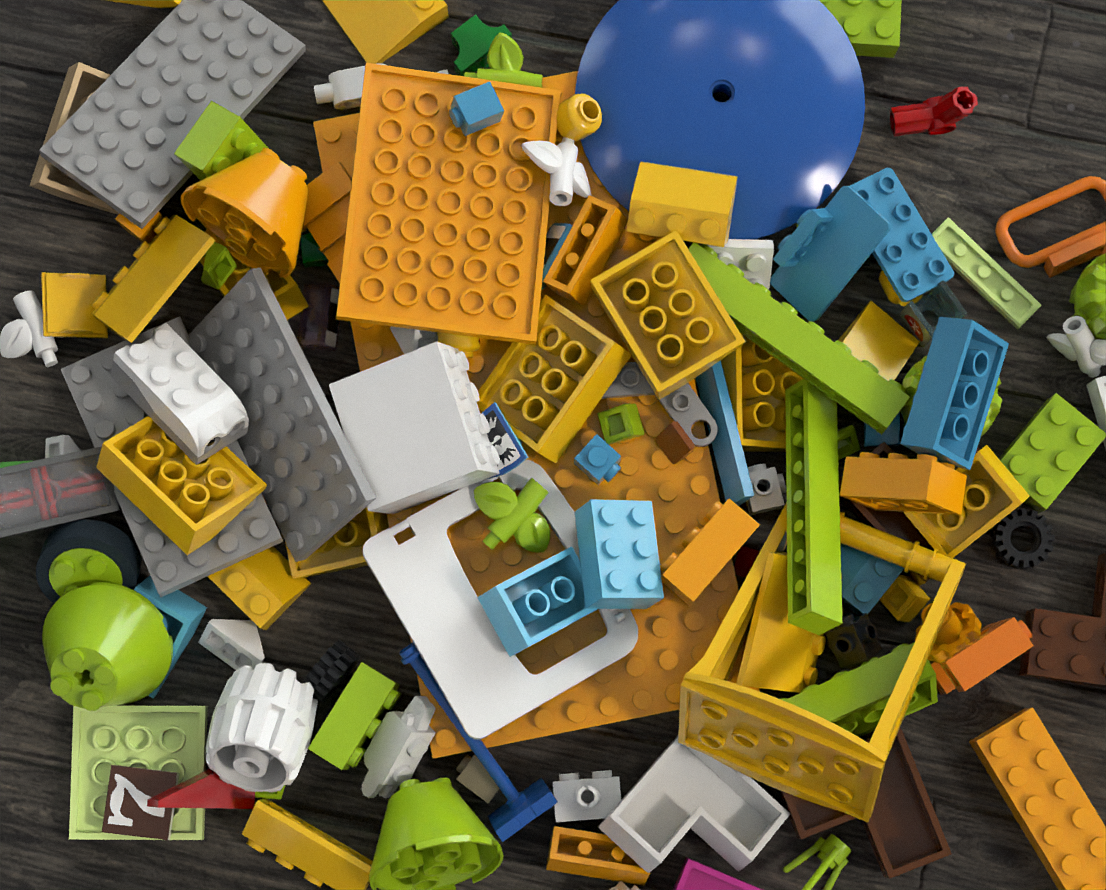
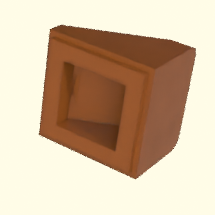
M673 421L655 439L672 464L681 461L692 453L695 448V444L678 421Z

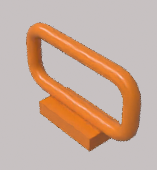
M1095 176L1081 178L1009 210L1000 216L996 223L995 233L1008 259L1013 264L1025 268L1038 266L1045 262L1044 269L1049 278L1106 253V221L1030 255H1024L1019 252L1008 232L1010 224L1088 189L1099 191L1106 202V180Z

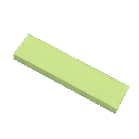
M949 217L932 233L950 266L1016 329H1019L1042 306Z

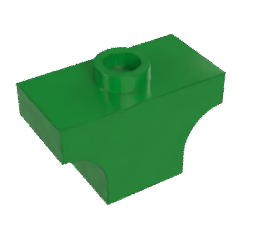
M475 14L451 33L452 44L459 51V56L454 61L456 74L464 76L465 72L475 73L478 68H488L487 54L490 45L500 32L512 38V33L504 24L499 27H489Z

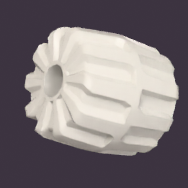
M259 663L255 666V669L244 665L234 671L232 677L228 679L212 715L205 747L207 753L206 763L209 769L213 770L227 784L250 792L272 793L280 791L284 785H291L299 773L312 738L318 701L313 699L314 688L310 682L301 684L296 680L295 671L287 668L279 672L270 663Z

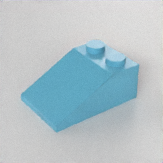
M150 575L137 585L134 591L147 598L164 617L162 621L168 635L172 636L173 658L170 669L159 687L148 695L154 698L194 635L207 607L180 590L160 597Z

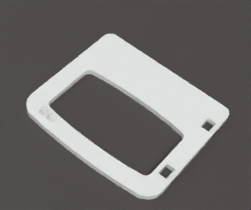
M525 460L505 475L485 479L457 490L411 515L397 525L369 538L363 546L364 559L463 729L473 739L480 740L617 662L634 649L638 640V625L630 609H599L607 628L606 635L537 675L531 674L515 655L509 657L455 555L447 536V529L480 510L474 498V489L477 486L499 479L500 482L508 484L516 491L522 490L530 478H533L549 492L539 505V511L547 520L565 550L572 546L580 560L575 512L545 470L531 460ZM410 527L415 536L398 545L394 535Z

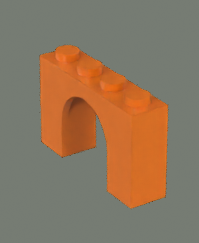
M1015 617L988 624L980 629L981 635L979 638L941 663L931 661L930 664L936 673L937 689L940 694H948L955 688L958 692H965L1034 646L1030 641L1032 634L1027 625L1022 620L1017 622Z

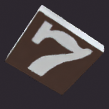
M111 765L102 832L170 840L174 808L148 807L147 799L178 785L179 773Z

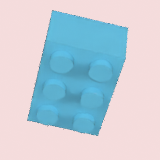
M591 499L575 511L585 608L647 609L662 600L664 594L652 501Z
M572 546L498 584L477 597L509 657L597 610L585 608L581 564Z

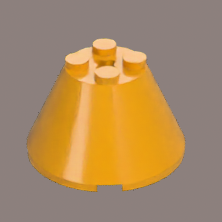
M263 148L261 152L255 153L187 187L182 193L181 204L191 221L197 218L207 228L205 233L213 237L216 243L226 246L234 259L252 269L261 268L266 275L271 270L280 272L278 275L280 278L288 277L295 269L309 192L304 182L307 179V175L302 169L295 165L288 166L280 160L274 151L269 148Z

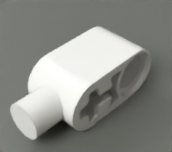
M365 66L333 72L328 76L329 83L314 85L317 105L333 102L335 109L360 107Z

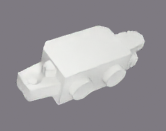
M415 696L404 712L392 711L387 712L364 754V764L369 771L361 785L363 796L374 798L379 793V796L389 798L402 782L412 778L417 765L435 735V731L429 724L436 708L426 696Z

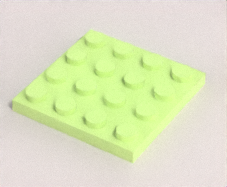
M115 705L100 707L96 711H88L84 708L73 706L69 839L162 840L102 832L111 765L179 773L178 784L206 771L205 747L207 743L208 706ZM174 808L170 840H204L205 808Z

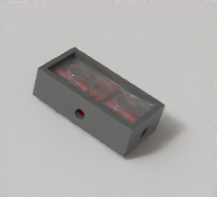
M102 446L0 468V539L59 526L75 520L102 516L120 510L114 493L113 483L96 468Z

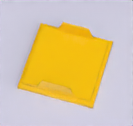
M41 273L43 336L108 338V327L91 314L95 310L92 303L102 291L106 292V275Z

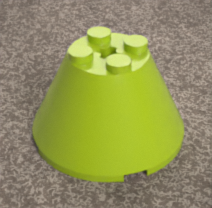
M94 582L89 586L73 588L63 594L49 610L42 630L43 649L51 677L50 686L53 693L60 696L67 703L88 711H96L100 707L132 703L151 694L166 677L173 658L172 636L168 635L162 621L164 617L160 611L140 593L114 583Z
M438 778L434 781L420 783L417 779H410L402 782L399 785L400 790L394 793L388 801L369 873V883L372 890H376V888L381 890H456L455 884L470 878H472L473 883H476L492 874L501 865L504 855L501 845L453 788L449 778Z

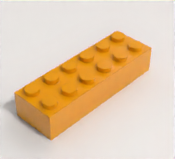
M1024 708L970 740L969 743L1058 890H1106V826L1034 708Z

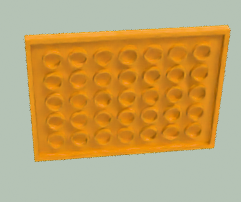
M373 63L365 64L336 312L337 320L526 344L536 343L550 204V173L538 167L523 151L521 145L525 142L539 140L555 144L560 90ZM491 82L504 109L501 121L464 136L461 128L454 126L449 114L455 95Z

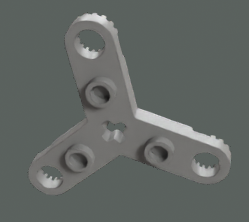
M627 362L601 399L655 395L637 363ZM689 383L659 400L671 419L676 422L678 421L695 446L705 447L714 441L717 435V424ZM703 421L709 425L710 434L708 437L698 439L693 436L691 427L695 422Z

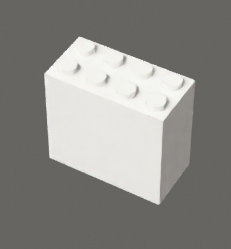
M434 342L329 384L344 435L376 497L367 506L368 511L395 514L500 474L497 466L500 464V458L496 448L490 445L487 433L490 432L489 424L486 417L480 414L477 402L480 400L479 393L474 383H470L467 374L469 362L464 352L449 345Z

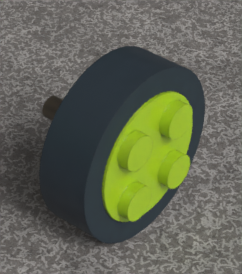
M75 520L58 526L48 535L37 562L36 578L41 591L53 604L67 591L73 588L89 586L94 582L114 583L134 590L141 570V558L134 542L120 529L97 520Z

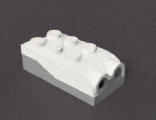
M167 323L154 329L152 338L142 344H134L131 347L126 345L114 353L110 376L196 465L247 433L249 418L240 399Z

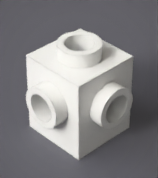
M766 464L748 467L754 496L746 501L750 516L781 509L785 505L782 493H786V485L782 473L777 474L775 467L767 468ZM757 485H763L766 488V492H761Z

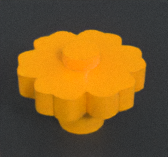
M954 602L949 606L928 661L941 663L980 637L982 623L968 604ZM932 603L927 605L921 613L922 625L927 617V614L932 606ZM920 625V626L916 629L915 641H916L917 636H918V634H919V632H920V630H921V628H922V625Z

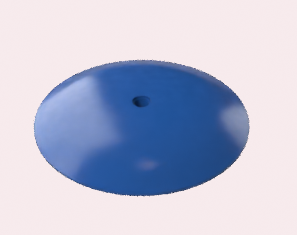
M619 0L606 13L588 41L576 79L575 94L583 93L591 96L601 108L602 123L600 128L582 139L581 143L593 171L613 198L629 211L631 196L641 161L738 176L728 239L755 240L772 235L797 223L800 216L807 210L816 209L845 176L855 156L864 124V83L856 53L837 19L819 0ZM715 92H724L728 95L729 100L723 103L718 102L712 95Z

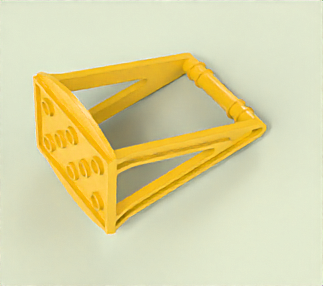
M786 502L704 657L689 672H686L680 689L678 743L702 752L730 768L773 788L809 802L844 812L868 823L874 810L887 757L959 585L966 563L938 553L939 549L937 548L934 551L920 546L919 541L915 543L909 542L845 517V513L840 512V543L905 568L904 572L908 573L911 570L924 576V580L931 578L942 583L868 743L840 726L805 709L760 691L727 681L750 630L768 552L783 553L787 545Z

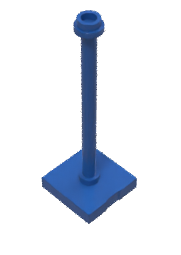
M414 643L409 644L399 652L403 665L411 664L508 800L504 805L488 815L494 831L502 842L558 802L542 777L522 792H518L482 740L473 739L467 735Z

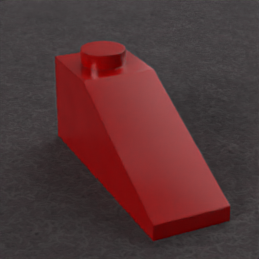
M208 769L147 799V806L157 808L253 809L255 792L245 791L242 788L227 784L213 770Z

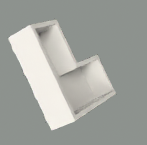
M677 735L598 828L647 873H650L662 863L690 828L739 872L755 859L790 813L751 777L730 768L702 752L678 743Z

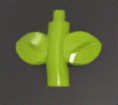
M501 32L493 39L487 54V62L490 69L478 68L477 73H464V77L541 88L543 75L520 71L524 58L522 50L510 36Z
M530 478L518 496L508 484L502 482H488L477 486L474 489L475 501L484 515L494 520L488 526L491 532L482 542L493 550L500 541L506 543L514 535L516 543L522 548L536 553L544 552L550 541V527L547 520L535 513V511L549 492L533 478Z

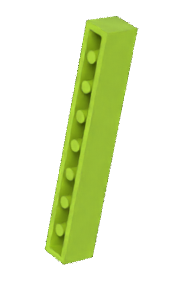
M692 243L689 247L690 253L741 334L882 435L910 398L905 393L906 389L900 383L892 379L887 381L878 374L879 370L872 363L855 358L851 355L852 351L847 345L838 340L833 342L824 335L825 331L819 325L812 321L807 323L798 317L797 310L786 302L780 304L770 296L771 292L765 286L757 282L755 284L744 278L743 271L731 263L726 265L719 260L717 253L705 244L700 246L697 243Z
M802 379L785 390L788 623L821 635L843 624L837 402L805 379Z

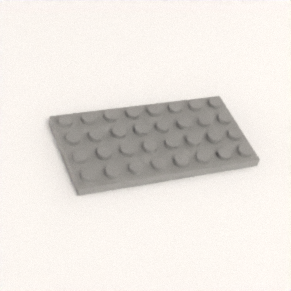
M182 0L40 148V155L143 229L192 176L193 172L191 169L187 168L174 153L209 103L213 101L244 119L306 51L305 44L242 0Z
M253 268L241 278L189 334V344L191 349L232 389L243 404L249 418L247 433L237 439L250 469L267 484L262 494L286 541L287 547L295 562L307 559L374 501L376 497L262 269Z
M179 316L166 322L190 346V337L181 317ZM159 326L139 334L132 343L125 340L61 368L95 448L101 447L103 442L148 416L110 374L116 351L126 345L131 347L134 344H142L152 338L153 330ZM235 440L227 445L249 467L238 441ZM114 485V493L160 597L283 542L262 493H260L214 538L189 555H186Z

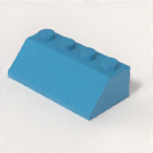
M939 317L900 444L917 454L932 455L937 457L938 461L971 470L1009 343L973 320Z

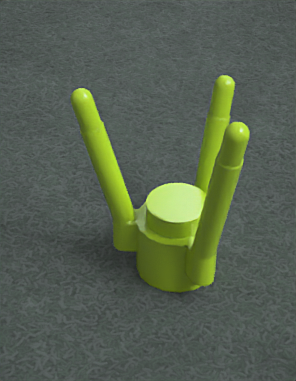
M830 834L826 840L820 837L812 847L783 868V872L788 873L820 851L817 858L822 864L802 890H811L828 868L833 869L823 890H831L841 870L849 862L846 857L851 853V849L835 835Z

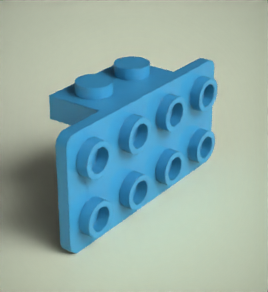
M885 168L850 185L891 224L890 231L872 253L902 302H909L941 285L942 280L947 282L953 278L954 271L891 168Z
M851 186L841 187L825 208L809 209L804 212L797 221L799 226L792 235L786 236L779 243V251L773 258L779 265V268L772 275L770 284L808 321H817L891 229L890 222Z

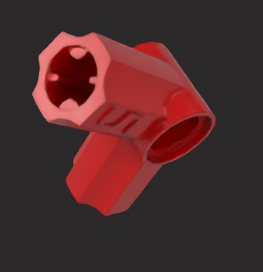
M957 87L944 96L932 97L920 104L892 107L889 111L891 131L894 137L928 132L929 135L952 132L956 129V122L972 114L974 107L978 105L976 94L972 93L968 87Z

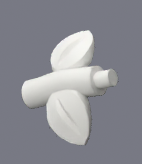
M563 137L561 143L557 146L551 142L540 140L522 143L521 147L530 159L542 170L550 173L549 199L554 205H569L572 202L573 192L584 198H588L591 195L585 168L582 163L576 162L578 148L574 145L575 141L573 139Z
M25 291L16 295L13 301L23 319H16L7 323L0 334V353L2 357H21L33 348L36 357L42 358L46 367L57 364L55 352L58 348L54 337L43 336L42 306L35 292Z
M1070 317L1063 324L1065 334L1052 333L1046 338L1067 359L1071 361L1077 360L1079 368L1083 373L1088 374L1092 378L1097 377L1100 374L1101 365H1106V340H1095L1083 317Z

